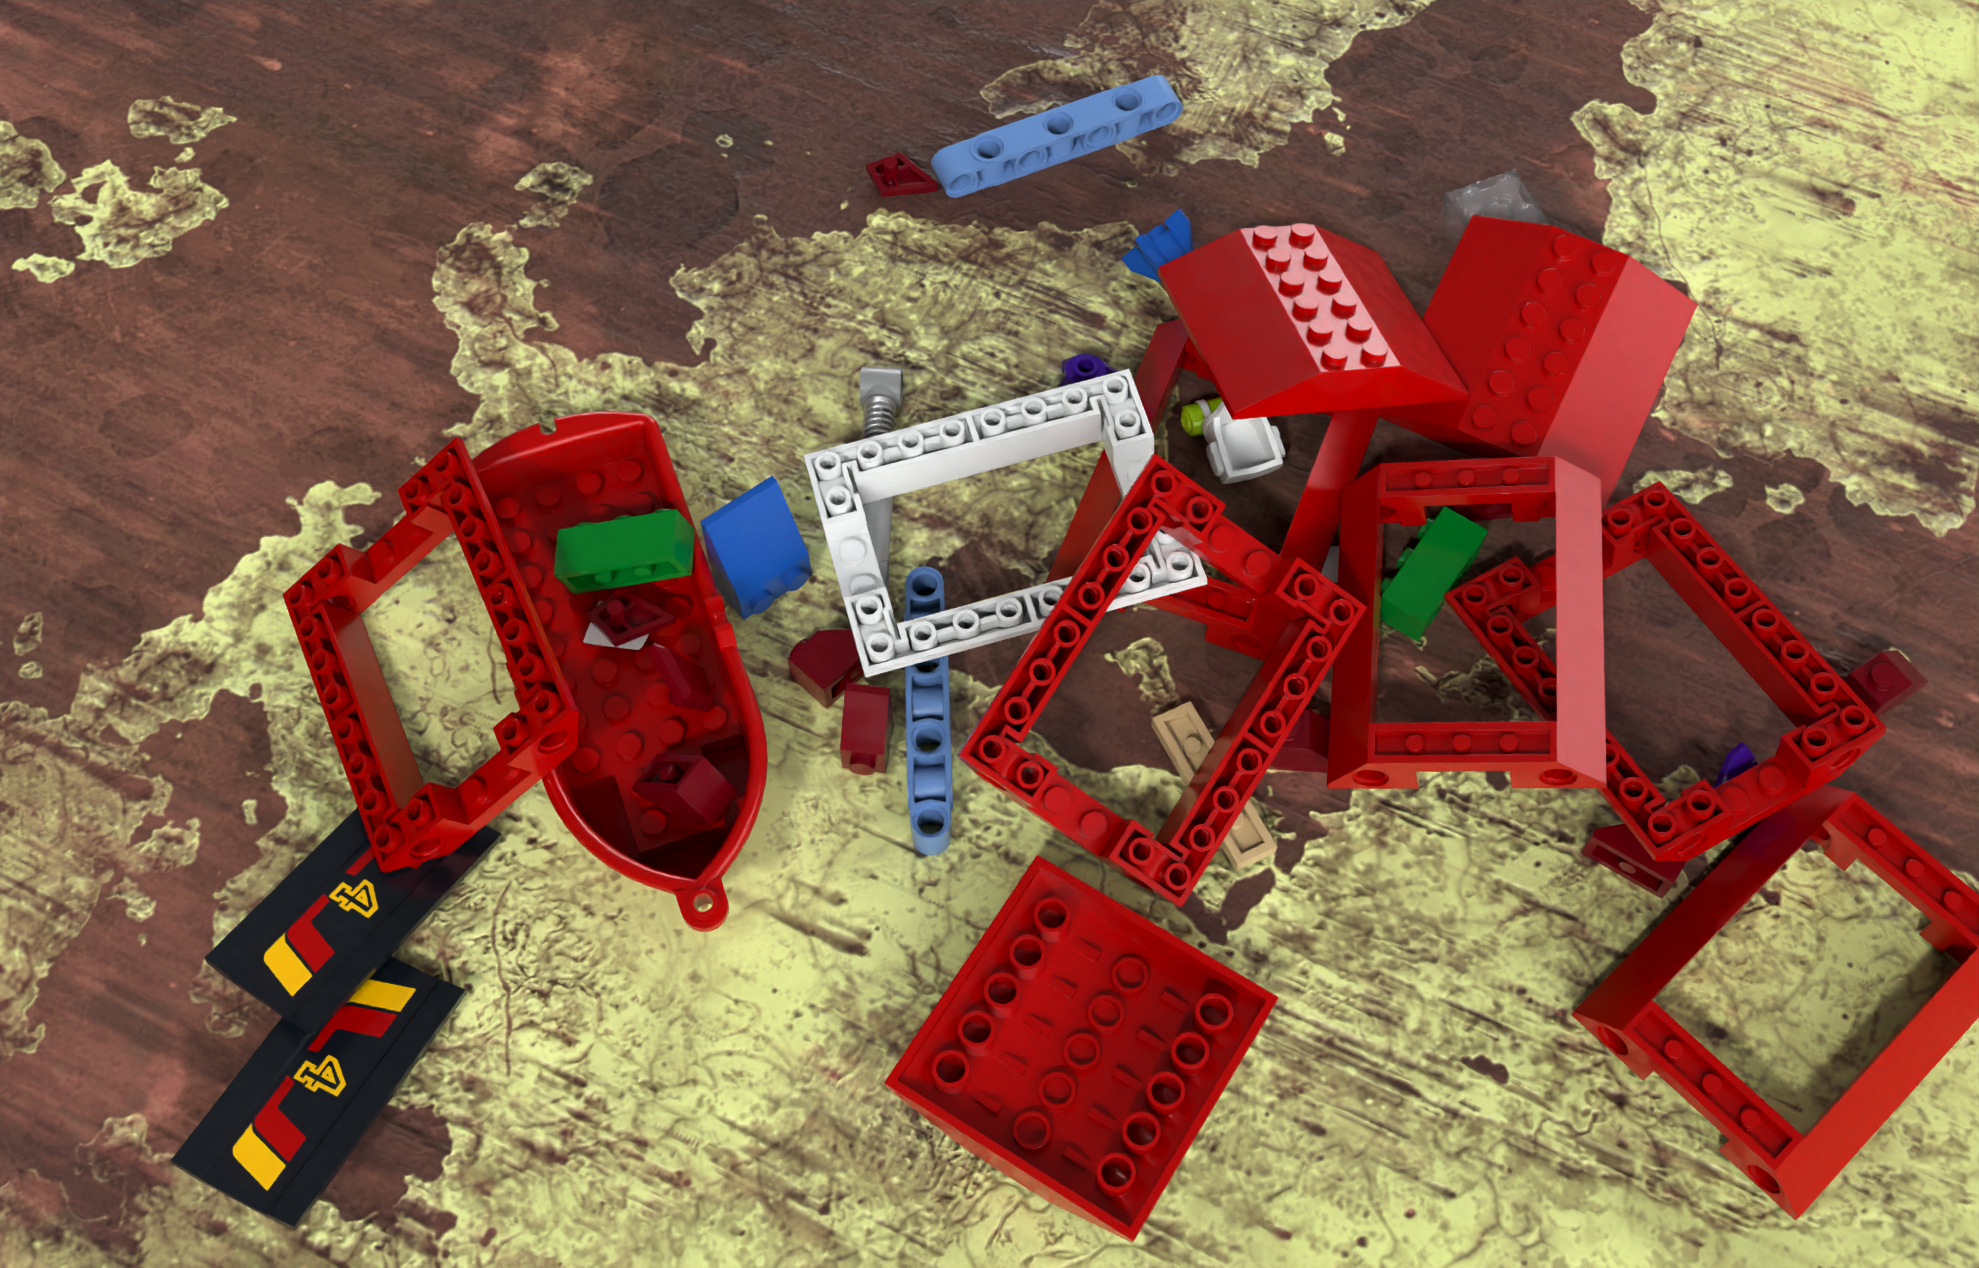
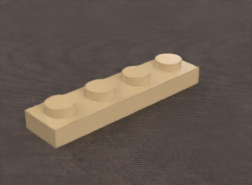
M1191 701L1152 718L1151 723L1154 732L1186 787L1215 743ZM1250 800L1247 801L1221 843V847L1235 871L1274 854L1277 848L1276 843Z

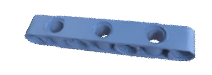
M1154 75L947 146L933 156L931 166L946 194L953 198L962 197L1168 125L1180 116L1183 106L1167 79L1163 75Z
M926 566L912 570L908 574L905 583L906 610H904V622L946 611L944 581L938 570ZM924 590L933 592V594L928 596H920L917 593ZM948 655L905 667L907 791L911 835L915 848L922 854L930 856L944 852L950 845L952 837L951 809H953ZM925 665L936 668L934 671L927 673L918 670ZM925 743H934L939 746L938 749L931 752L919 749ZM930 823L942 827L939 832L934 834H926L920 830L924 825Z

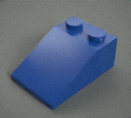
M773 476L700 521L715 585L743 620L752 614L764 612L772 605L775 599L787 591L799 589L812 576L809 553L780 486Z

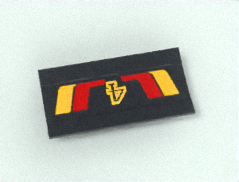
M357 807L205 956L206 963L289 1022L315 1036L502 840V833L485 825L449 855L394 871L383 872L380 871Z
M390 956L315 1036L282 1017L171 1159L172 1164L200 1182L265 1217L296 1231L467 994L466 989L442 979L439 980Z

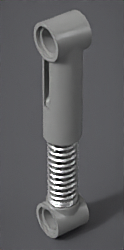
M861 367L860 406L864 407L861 440L894 431L895 410L902 406V368ZM894 496L862 505L887 592H889V548Z

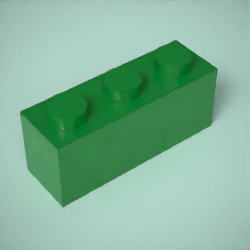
M1445 506L1436 519L1429 516L1427 524L1422 525L1418 532L1417 539L1420 540L1415 549L1408 546L1398 560L1396 568L1399 572L1394 579L1387 576L1381 583L1380 620L1419 642L1446 603L1444 594L1455 589L1481 552L1489 531Z
M659 509L651 514L634 517L619 516L611 521L599 523L584 522L577 524L575 527L559 529L554 576L574 595L691 576L695 529L676 509Z

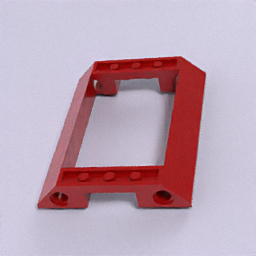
M1180 318L1157 325L1134 378L1135 386L1154 435L1182 369L1195 372L1197 377L1212 381ZM1382 407L1319 412L1332 416L1280 551L1279 556L1284 560L1298 556L1321 573L1341 520L1342 489L1356 480ZM1105 448L1101 453L1045 583L1074 576L1123 500ZM1206 576V585L1142 602L1206 624L1207 629L1204 641L1262 661H1266L1290 621L1244 588ZM1127 606L1115 610L1124 613Z
M455 437L397 490L406 515L368 550L362 552L338 543L282 594L380 871L383 872L394 871L451 854L577 749L578 708L463 439ZM453 531H455L524 701L528 702L518 712H511L493 727L501 750L456 788L432 782L424 785L361 617L363 611Z
M1154 453L1147 461L957 756L983 781L1119 874L1182 908L1367 609V606L1298 556L1284 560L1223 516L1221 513L1225 509L1226 504ZM1160 528L1286 618L1290 623L1157 836L1153 839L1154 833L1133 819L1119 817L1056 773L1059 769L1037 753L1026 752L1015 743H1022Z
M1557 456L1380 463L1343 488L1337 585L1367 606V609L1333 662L1327 788L1419 789V772L1510 771L1511 788H1607L1601 479ZM1496 503L1512 504L1513 522L1540 521V518L1555 517L1557 721L1376 723L1383 523H1400L1401 526H1421L1427 524V506Z
M1658 481L1602 511L1603 580L1646 558L1796 727V729L1781 736L1776 755L1714 789L1703 779L1683 790L1680 798L1665 805L1666 799L1606 728L1607 788L1596 789L1654 861H1689L1839 777L1886 733L1887 727L1661 481ZM1556 554L1529 568L1516 556L1444 594V600L1542 721H1557L1556 666L1521 625V623L1556 605Z
M1823 785L1764 818L1571 1015L1641 1080L1644 1081L1655 1071L1728 1138L1719 1151L1789 1216L1797 1220L1979 1018V895L1855 792ZM1811 838L1825 850L1823 854L1844 872L1856 859H1859L1927 916L1931 921L1919 935L1940 953L1943 951L1947 952L1959 964L1803 1134H1800L1653 1000Z

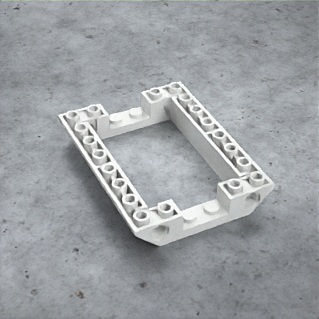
M1129 369L804 455L865 678L1038 631L1073 576L898 623L896 627L891 602L883 583L862 505L1102 441L1122 499H1124L1147 461L1154 454V434ZM1159 528L1144 551L1143 557L1139 559L1107 611L1206 585L1207 577L1199 556Z

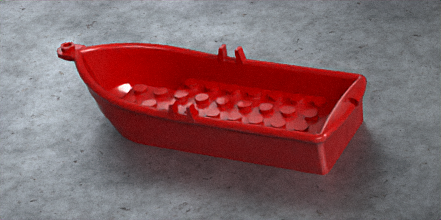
M594 411L553 418L557 429L549 435L542 433L539 423L534 424L494 443L474 457L472 463L579 711L577 749L542 778L543 785L556 813L566 828L594 857L631 880L674 894L682 917L690 928L699 932L713 931L726 921L729 914V902L721 879L738 857L756 822L763 801L768 765L764 722L737 646L732 624L726 616L722 596L719 595L657 421L645 413ZM659 509H676L695 529L691 576L575 595L554 576L559 529L575 527L577 524L584 522L599 523L611 521L619 516L634 517L654 513ZM620 588L672 613L676 619L675 624L650 633L640 650L583 642L590 625L586 614L597 606L598 601L606 600ZM653 643H657L704 669L715 707L709 712L673 705L668 698L670 690L649 655L647 648ZM505 655L507 661L505 663L506 668L512 679L515 688V698L517 700L519 708L521 709L528 702L524 701L522 693L519 689L517 681L514 677L510 664ZM656 754L704 756L738 790V793L730 802V809L727 815L721 821L714 824L713 827L686 824L637 795L631 787ZM708 904L712 905V907L707 911H698L699 907L704 910L708 908Z

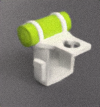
M1221 397L1206 401L1204 399L1198 400L1194 404L1182 407L1181 424L1183 429L1190 437L1204 435L1205 440L1208 442L1206 448L1207 458H1209L1214 475L1220 478L1222 484L1251 480L1278 470L1283 466L1282 458L1285 457V450L1277 426L1270 425L1267 417L1232 420Z

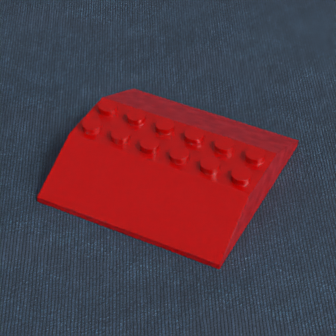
M1472 215L1422 318V322L1468 391L1467 400L1382 407L1379 418L1474 458L1485 456L1489 459L1557 456L1601 479V506L1603 511L1606 509L1698 304L1631 256L1554 225Z
M1296 223L1292 226L1270 227L1260 225L1255 228L1238 229L1158 267L1157 275L1232 420L1467 400L1468 391L1379 253L1317 225Z
M1037 855L885 1080L884 1086L964 1149L1044 1200L1133 1243L1279 997Z

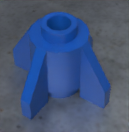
M1181 209L1176 210L1164 221L1169 230L1164 224H1160L1150 232L1140 234L1134 239L1139 246H1135L1121 258L1130 271L1161 282L1157 275L1158 267L1193 251L1190 220Z

